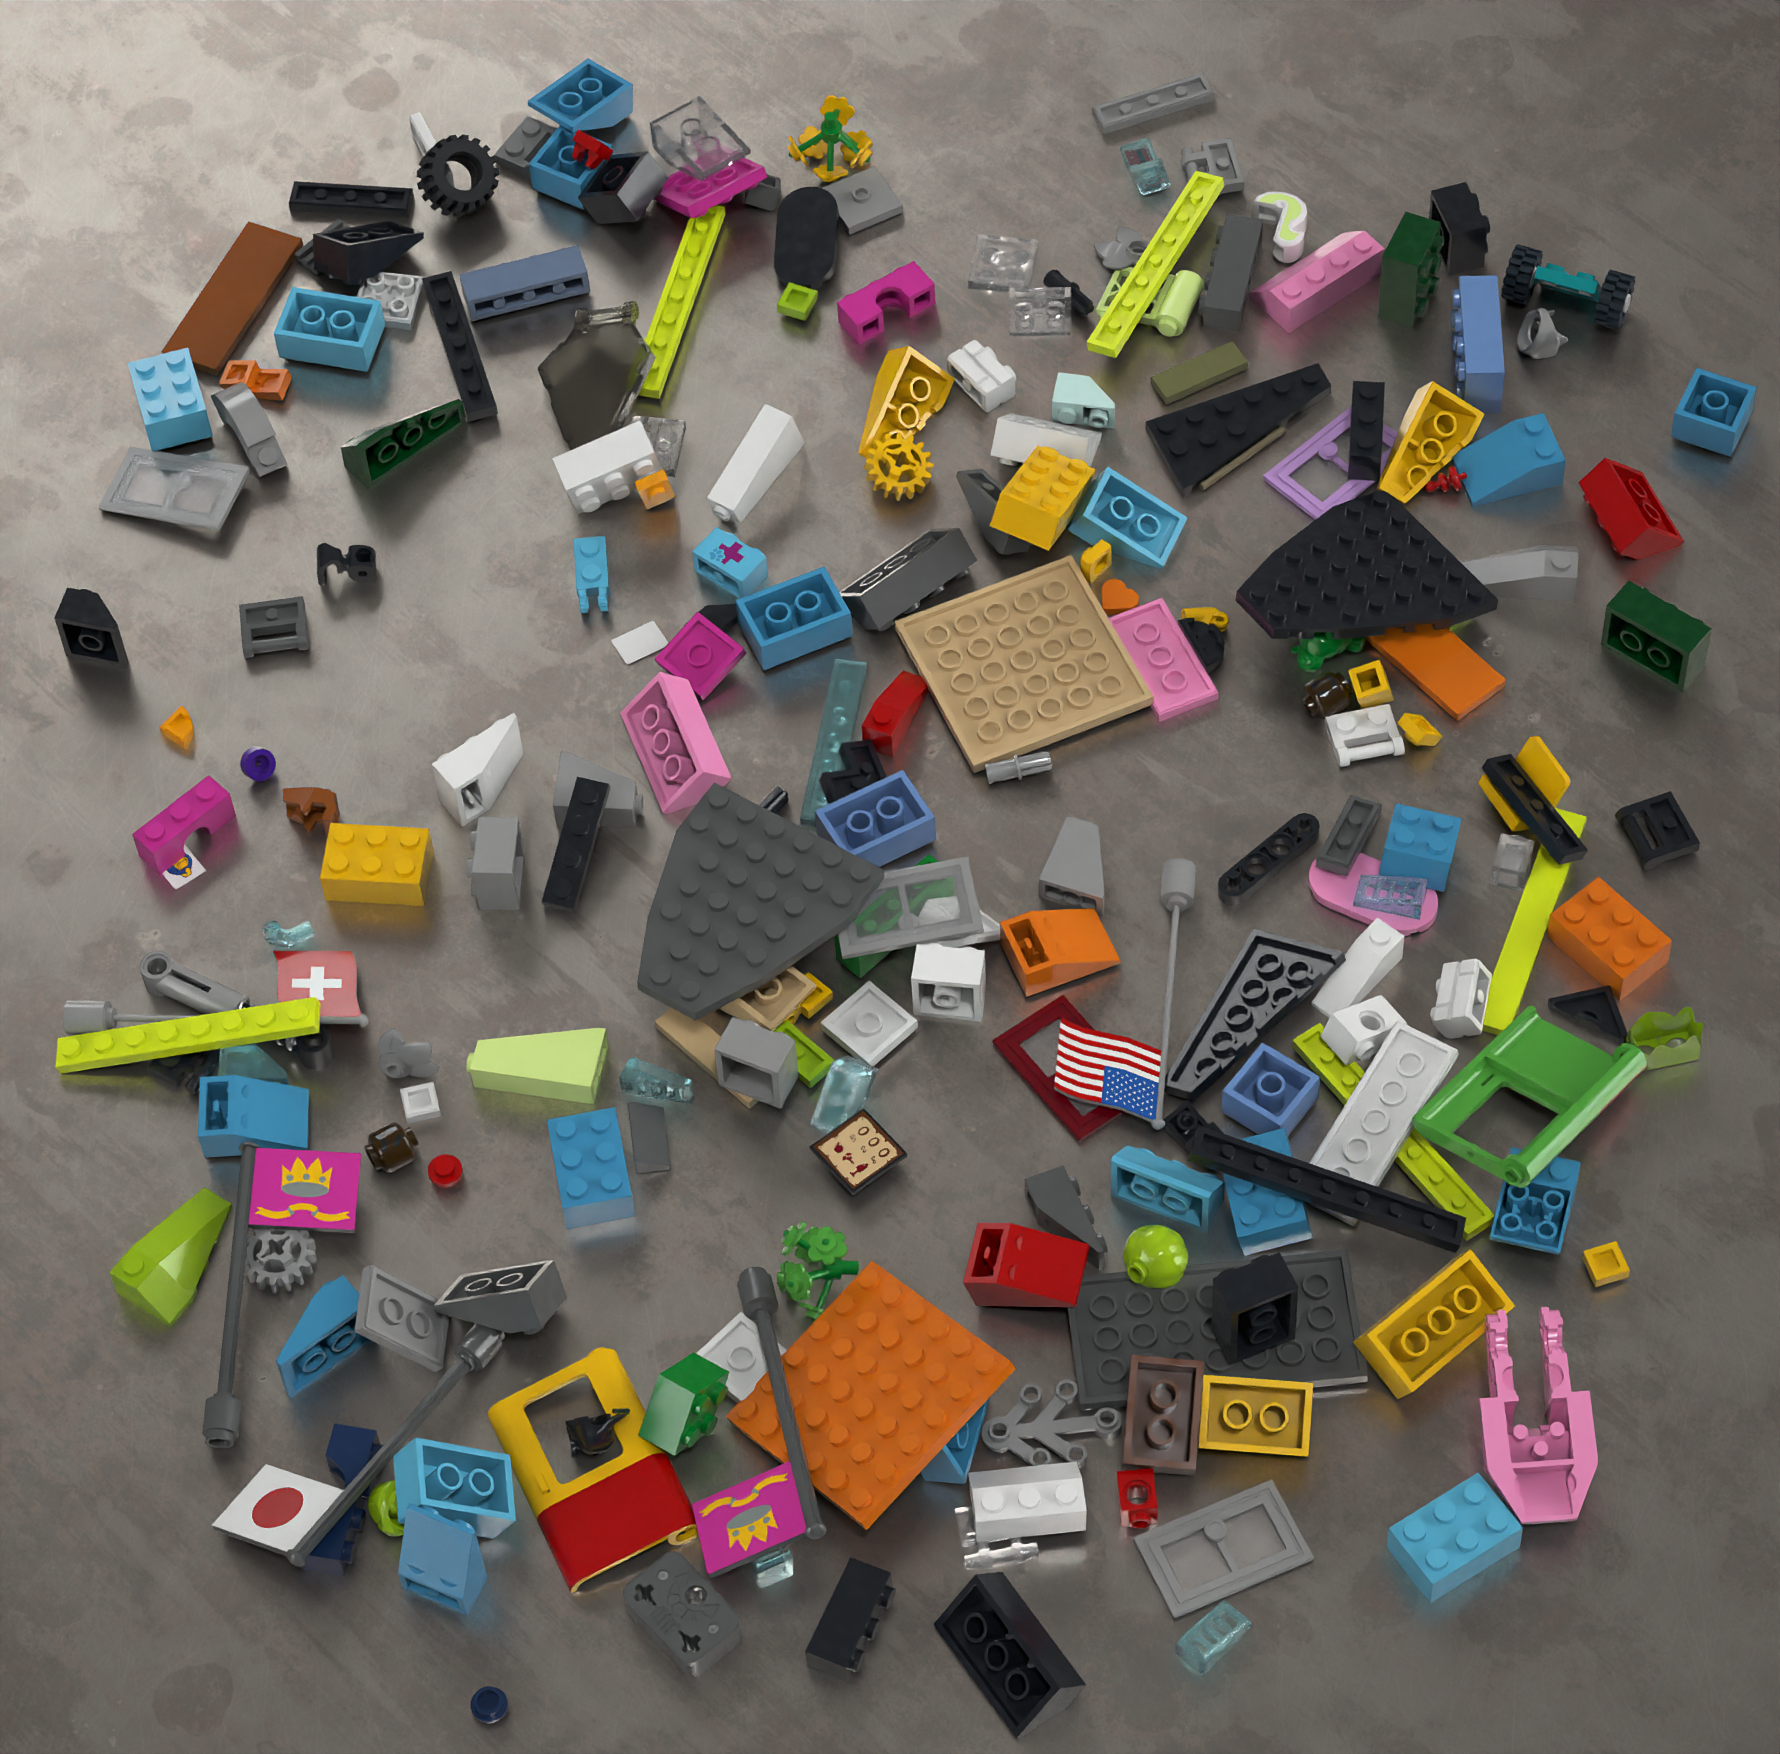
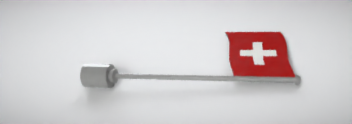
M273 950L278 963L277 997L279 1003L316 997L321 1004L320 1023L360 1024L361 1027H365L368 1024V1017L365 1014H361L357 1001L358 970L351 951ZM67 1001L63 1011V1025L66 1034L80 1035L111 1030L116 1027L117 1021L161 1022L199 1015H117L116 1008H112L109 1001Z

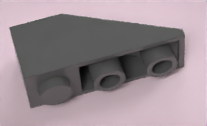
M1064 1165L1024 1179L1025 1198L1038 1225L1050 1234L1089 1244L1090 1249L1087 1261L1097 1269H1103L1104 1254L1108 1253L1107 1245L1101 1233L1096 1234L1093 1229L1094 1218L1088 1204L1082 1205L1078 1197L1081 1196V1191L1075 1176L1069 1177Z

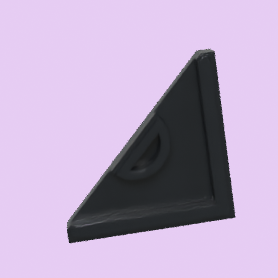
M1610 985L1548 999L1550 1010L1620 1044L1625 1043L1628 1033Z

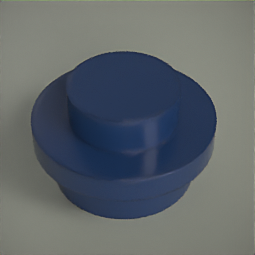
M492 1686L479 1689L471 1699L472 1714L482 1723L490 1724L501 1720L508 1710V1700L505 1693Z

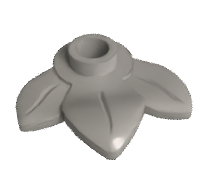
M1119 226L1116 241L1095 242L1094 248L1098 256L1104 259L1102 263L1104 267L1121 270L1135 266L1149 242L1144 240L1139 232Z
M395 1028L385 1032L379 1040L378 1047L382 1053L379 1059V1067L390 1077L403 1078L410 1075L425 1078L433 1076L440 1069L437 1064L430 1061L432 1046L428 1041L405 1044L403 1036Z

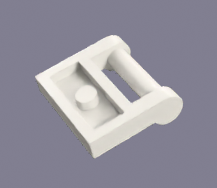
M1390 704L1325 717V726L1339 767L1348 766L1352 761L1393 754V756L1405 754L1404 742L1401 735H1399ZM1388 740L1386 742L1347 749V747Z

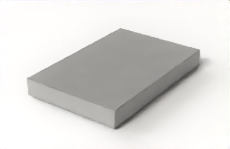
M373 1265L363 1268L355 1324L356 1333L436 1372L443 1369L449 1315L435 1311L434 1304L439 1299Z

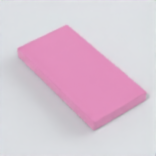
M1163 598L1108 618L1154 696V701L1150 707L1159 722L1218 700V690Z

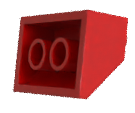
M1605 457L1578 482L1585 493L1583 495L1585 502L1595 510L1598 515V524L1603 530L1608 532L1612 539L1611 546L1619 555H1626L1641 560L1679 547L1684 543L1683 538L1643 472Z

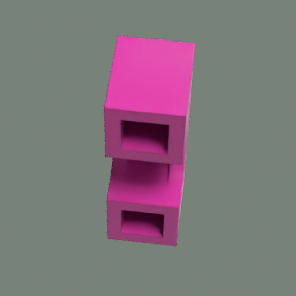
M912 261L838 301V323L858 345H861L884 332L883 309L897 307L902 309L911 318L935 305V284L916 262Z
M208 775L132 834L139 857L159 875L164 873L185 856L184 844L193 831L202 827L212 836L236 817L230 793Z

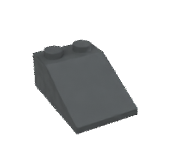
M552 1259L462 1274L434 1304L436 1312L503 1332L516 1333L524 1331V1334H534L545 1327L546 1322L552 1315L557 1313V1309L567 1296L555 1261Z

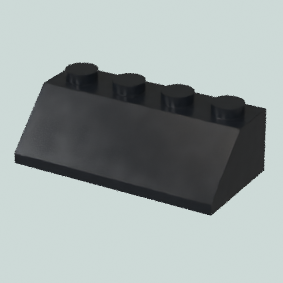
M1003 1572L975 1574L934 1623V1626L1016 1738L1023 1737L1064 1711L1086 1686L1085 1682Z

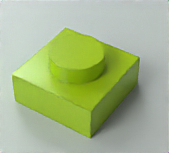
M789 282L777 303V312L806 321L818 300V293L816 290Z

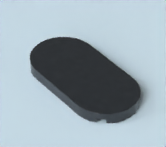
M803 187L788 194L779 205L774 269L778 280L785 284L786 287L790 282L815 290L822 286L823 281L827 278L829 280L834 274L837 256L839 209L834 196L827 190L819 187Z

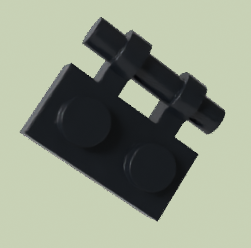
M231 1047L153 1059L148 1066L150 1075L176 1088L187 1078L189 1081L186 1083L185 1089L191 1094H196L200 1088V1077L212 1076L211 1073L219 1063H223L229 1056L228 1050ZM202 1055L206 1056L201 1065H196Z

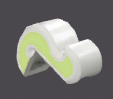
M1272 191L1257 196L1253 202V218L1263 219V223L1278 224L1273 241L1276 243L1273 256L1282 263L1295 262L1301 257L1304 249V234L1307 226L1306 204L1299 197L1286 192Z

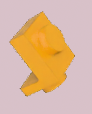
M664 469L635 481L646 509L676 497Z

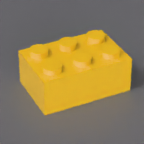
M330 823L320 874L325 900L424 906L434 854L429 828Z
M1203 1375L1198 1448L1309 1457L1314 1384Z

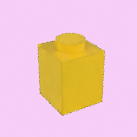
M1380 660L1348 670L1357 700L1362 709L1394 701L1385 670Z

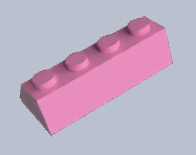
M1365 230L1342 233L1249 292V298L1285 331L1290 333L1381 275L1382 255L1385 248Z
M659 672L621 711V717L663 813L669 814L696 805L713 783L724 787L732 779L688 679Z

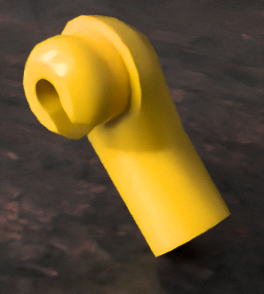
M1215 607L1182 608L1181 619L1195 618V621L1204 622L1208 625L1212 623L1221 632L1228 627V615Z

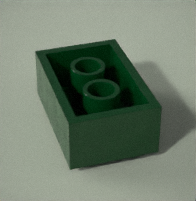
M1409 212L1404 213L1382 255L1378 317L1413 328L1418 317L1423 318L1429 304L1428 298L1430 295L1434 296L1440 283V278L1436 277L1442 262V258L1438 256L1444 239L1443 236H1440L1441 222Z
M1628 580L1606 605L1601 645L1683 693L1705 668L1712 628L1707 626L1702 620L1693 618L1679 610L1676 605L1655 596L1647 588L1638 586Z

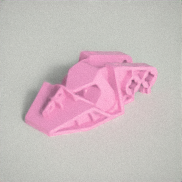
M1541 1307L1539 1312L1545 1399L1544 1416H1547L1548 1425H1540L1539 1428L1527 1429L1522 1424L1513 1427L1514 1412L1519 1398L1516 1396V1390H1514L1512 1356L1509 1357L1508 1319L1505 1310H1498L1497 1314L1485 1315L1490 1398L1479 1399L1482 1420L1483 1470L1521 1525L1576 1521L1598 1465L1590 1390L1571 1392L1567 1353H1565L1562 1347L1563 1318L1559 1310H1549V1307Z

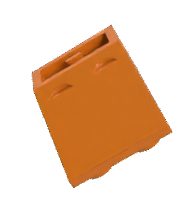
M1094 908L1029 911L1000 922V944L1026 997L1121 963Z

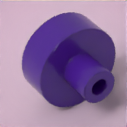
M251 747L242 755L240 767L245 776L255 781H264L274 773L276 760L270 751L262 747Z

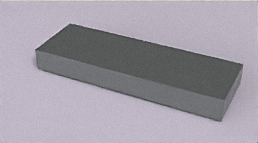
M1350 795L1317 856L1316 867L1348 876L1381 814L1382 804Z

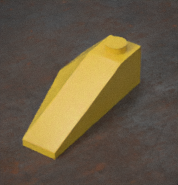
M910 346L888 350L875 380L858 454L865 458L868 449H873V443L876 439L883 443L885 434H889L892 439H895L897 433L901 432L902 439L907 440L910 435L920 431L926 425L925 422L933 413L938 412L944 405L955 378Z
M1433 381L1419 388L1404 415L1377 489L1388 492L1400 504H1406L1442 467L1452 460L1451 458L1473 439L1484 413Z

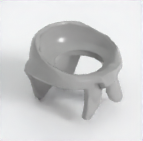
M1544 308L1531 310L1526 314L1518 334L1517 343L1520 352L1527 354L1533 359L1555 356L1558 353L1559 346L1568 342V338L1558 333L1550 317L1554 314V310L1547 311ZM1531 327L1538 330L1533 342L1530 337Z

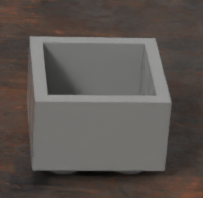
M478 817L477 830H471L470 845L471 850H474V857L468 858L467 876L472 878L471 895L477 896L479 910H519L525 863V850L519 818Z
M735 1017L731 1018L714 1049L719 1086L781 1109L799 1077L795 1040L783 1032H772L764 1029L751 1020L743 1021Z

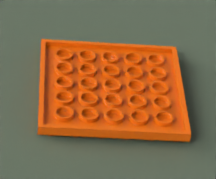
M873 1261L856 1276L781 1356L813 1488L866 1530L1016 1369L1010 1360ZM767 1371L756 1383L754 1391L741 1402L739 1401L725 1417L738 1430L780 1463L784 1464L789 1462L790 1458L769 1372Z

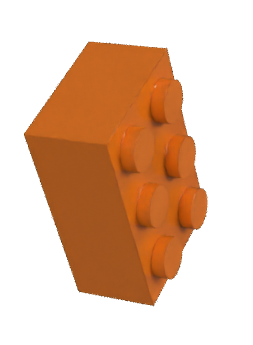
M1599 876L1549 916L1547 937L1602 986L1610 985L1613 996L1619 1001L1669 961L1672 940Z

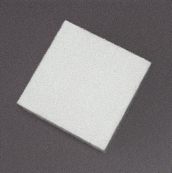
M434 1081L400 1089L407 1124L441 1116Z

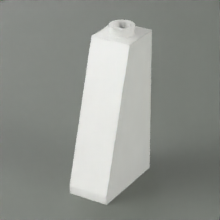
M767 404L763 406L707 497L713 508L712 512L724 521L732 519L741 523L802 448L805 442L791 415Z

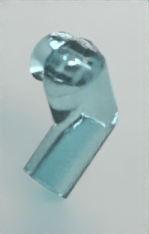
M269 921L262 929L265 934L264 939L270 945L284 948H292L315 936V932L308 921L290 930L281 928L277 921Z

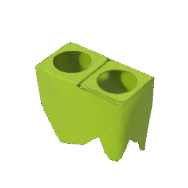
M1691 1007L1683 1008L1676 1016L1666 1012H1646L1630 1028L1625 1043L1633 1044L1636 1047L1646 1045L1654 1049L1650 1055L1643 1053L1647 1060V1066L1644 1071L1699 1060L1703 1023L1700 1022L1698 1024V1022L1694 1021ZM1674 1038H1681L1686 1041V1043L1675 1048L1666 1046Z

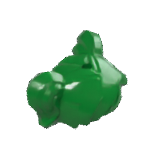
M1314 632L1313 639L1299 638L1300 645L1291 648V653L1298 654L1299 666L1304 671L1314 673L1320 668L1324 659L1331 658L1345 649L1352 652H1360L1364 648L1366 638L1333 639V632Z

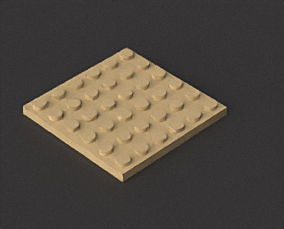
M1072 555L894 621L897 634L920 676L927 684L932 698L973 773L986 769V763L990 764L1014 758V754H1017L1018 757L1151 706L1154 701V696Z

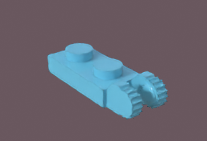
M605 536L573 539L576 590L579 597L580 612L588 613L589 599L587 596L599 595L598 605L601 612L608 611L607 594L610 593Z

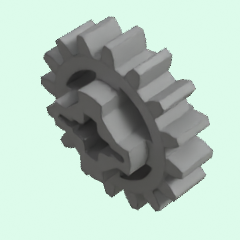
M253 1228L255 1236L253 1238L248 1237L244 1270L248 1282L251 1284L256 1281L261 1291L267 1285H270L273 1293H277L279 1286L284 1285L287 1291H291V1283L294 1281L300 1285L304 1284L302 1274L312 1275L311 1264L317 1263L315 1253L317 1249L314 1239H310L309 1231L267 1228L261 1230L260 1228Z

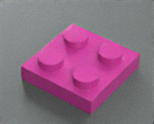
M697 611L654 660L670 675L688 679L694 694L704 701L745 656L746 651Z

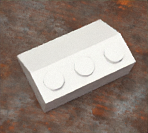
M1010 413L997 419L991 456L999 457V462L1002 464L1017 466L1018 462L1024 463L1037 445L1041 447H1051L1057 450L1060 455L1070 459H1080L1091 467L1102 433Z
M1077 1461L968 1473L976 1542L1086 1531L1087 1510L1082 1476Z

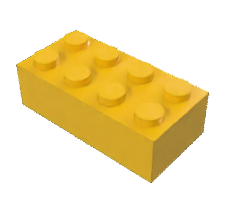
M1037 445L1001 491L989 526L1049 551L1077 513L1090 488L1096 469L1089 467L1086 462L1080 459H1070L1060 455L1057 450L1051 447Z
M1470 1249L1452 1259L1354 1340L1353 1343L1395 1397L1399 1399L1415 1391L1485 1332V1315L1497 1314L1498 1310H1505V1314H1507L1515 1305Z

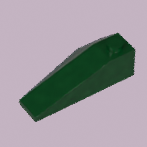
M457 399L364 431L340 447L344 467L367 489L466 423L463 402Z

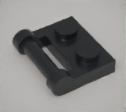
M1671 791L1625 806L1615 814L1619 825L1625 827L1641 856L1639 861L1645 870H1652L1662 862L1699 850L1700 842ZM1644 817L1660 847L1651 848L1636 819Z

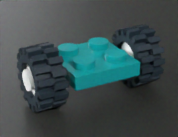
M1519 244L1515 246L1503 279L1504 284L1501 290V297L1503 299L1527 305L1534 292V287L1539 283L1541 287L1598 302L1594 315V324L1620 330L1632 300L1635 276L1610 269L1601 287L1598 280H1595V276L1577 271L1576 276L1570 275L1565 271L1564 267L1547 263L1546 268L1541 267V260L1543 258L1541 250Z

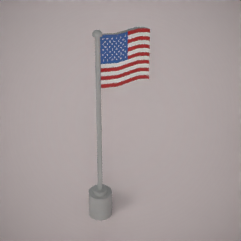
M1182 858L1166 861L1162 872L1160 902L1173 913L1161 1050L1128 1037L1087 1029L1061 1017L1054 1090L1081 1102L1125 1111L1150 1121L1152 1127L1157 1130L1165 1126V1121L1162 1120L1179 912H1183L1193 906L1197 868L1193 862Z

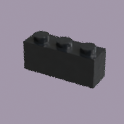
M1353 381L1348 479L1380 481L1385 382Z
M850 1557L805 1650L808 1668L847 1683L853 1671L857 1673L860 1671L866 1656V1652L863 1650L868 1639L873 1641L877 1636L881 1620L878 1618L883 1608H890L895 1596L896 1589L892 1586L891 1572Z

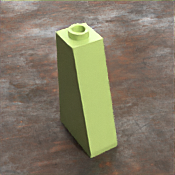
M606 1028L478 1040L475 1052L469 1053L466 1070L467 1073H471L473 1086L477 1088L594 1104L609 1048Z

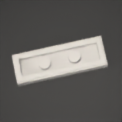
M419 112L410 115L409 119L412 137L424 157L425 153L436 144V141ZM446 162L444 167L445 176L454 187L453 173Z

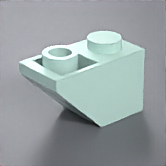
M1058 372L1052 398V421L1114 429L1115 403L1090 376Z

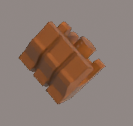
M319 787L283 789V801L286 804L287 818L303 824L308 833H312L317 824H324L326 838H328L330 823H339L340 811L336 793Z

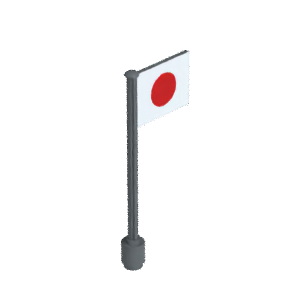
M475 1324L455 1346L456 1362L345 1490L266 1464L212 1524L214 1530L285 1555L294 1566L301 1567L305 1565L306 1557L467 1372H481L503 1346L502 1341L505 1339V1333Z

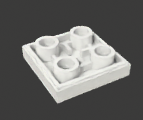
M380 272L375 277L362 279L357 297L381 301L385 327L412 330L424 291L422 282L424 277Z

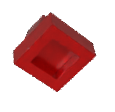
M577 130L572 139L576 142L572 158L580 163L583 157L588 154L589 157L585 165L592 170L603 159L608 161L614 151L580 130Z

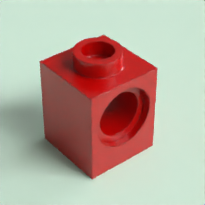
M1153 1468L1117 1471V1496L1121 1527L1130 1526L1133 1529H1143L1151 1524H1158V1505ZM1138 1497L1144 1499L1145 1502L1133 1504L1129 1500Z

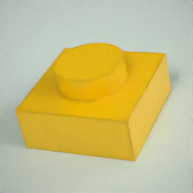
M1101 539L1093 547H1088L1081 555V572L1089 584L1095 581L1112 565L1111 545Z
M1404 713L1397 722L1405 731V738L1416 746H1436L1442 738V735L1422 715Z
M1617 1241L1583 1251L1582 1259L1595 1287L1629 1277L1630 1269Z

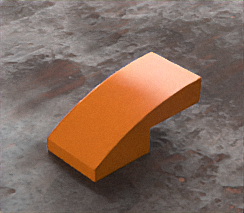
M228 360L219 385L221 388L226 389L243 382L256 398L283 401L292 376L288 369H260L256 360Z

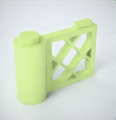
M1132 267L1114 271L1096 308L1097 316H1100V320L1108 309L1109 303L1113 301L1119 292L1121 278L1128 277L1133 270ZM1181 270L1176 275L1169 274L1163 283V288L1159 289L1151 302L1153 306L1151 313H1144L1138 323L1156 326L1159 332L1165 336L1181 335L1204 288L1203 279L1195 272L1189 270Z

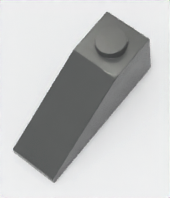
M983 469L958 471L956 478L984 538L1001 554L1011 555L1012 553L1027 551L1029 542L989 526L1000 493L1004 488Z

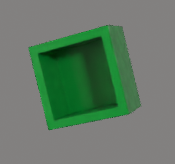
M694 1352L658 1375L638 1436L674 1456L687 1447L691 1448L703 1436H709L717 1424L718 1418L715 1414L718 1405L723 1402L728 1392V1387L725 1384L730 1372Z

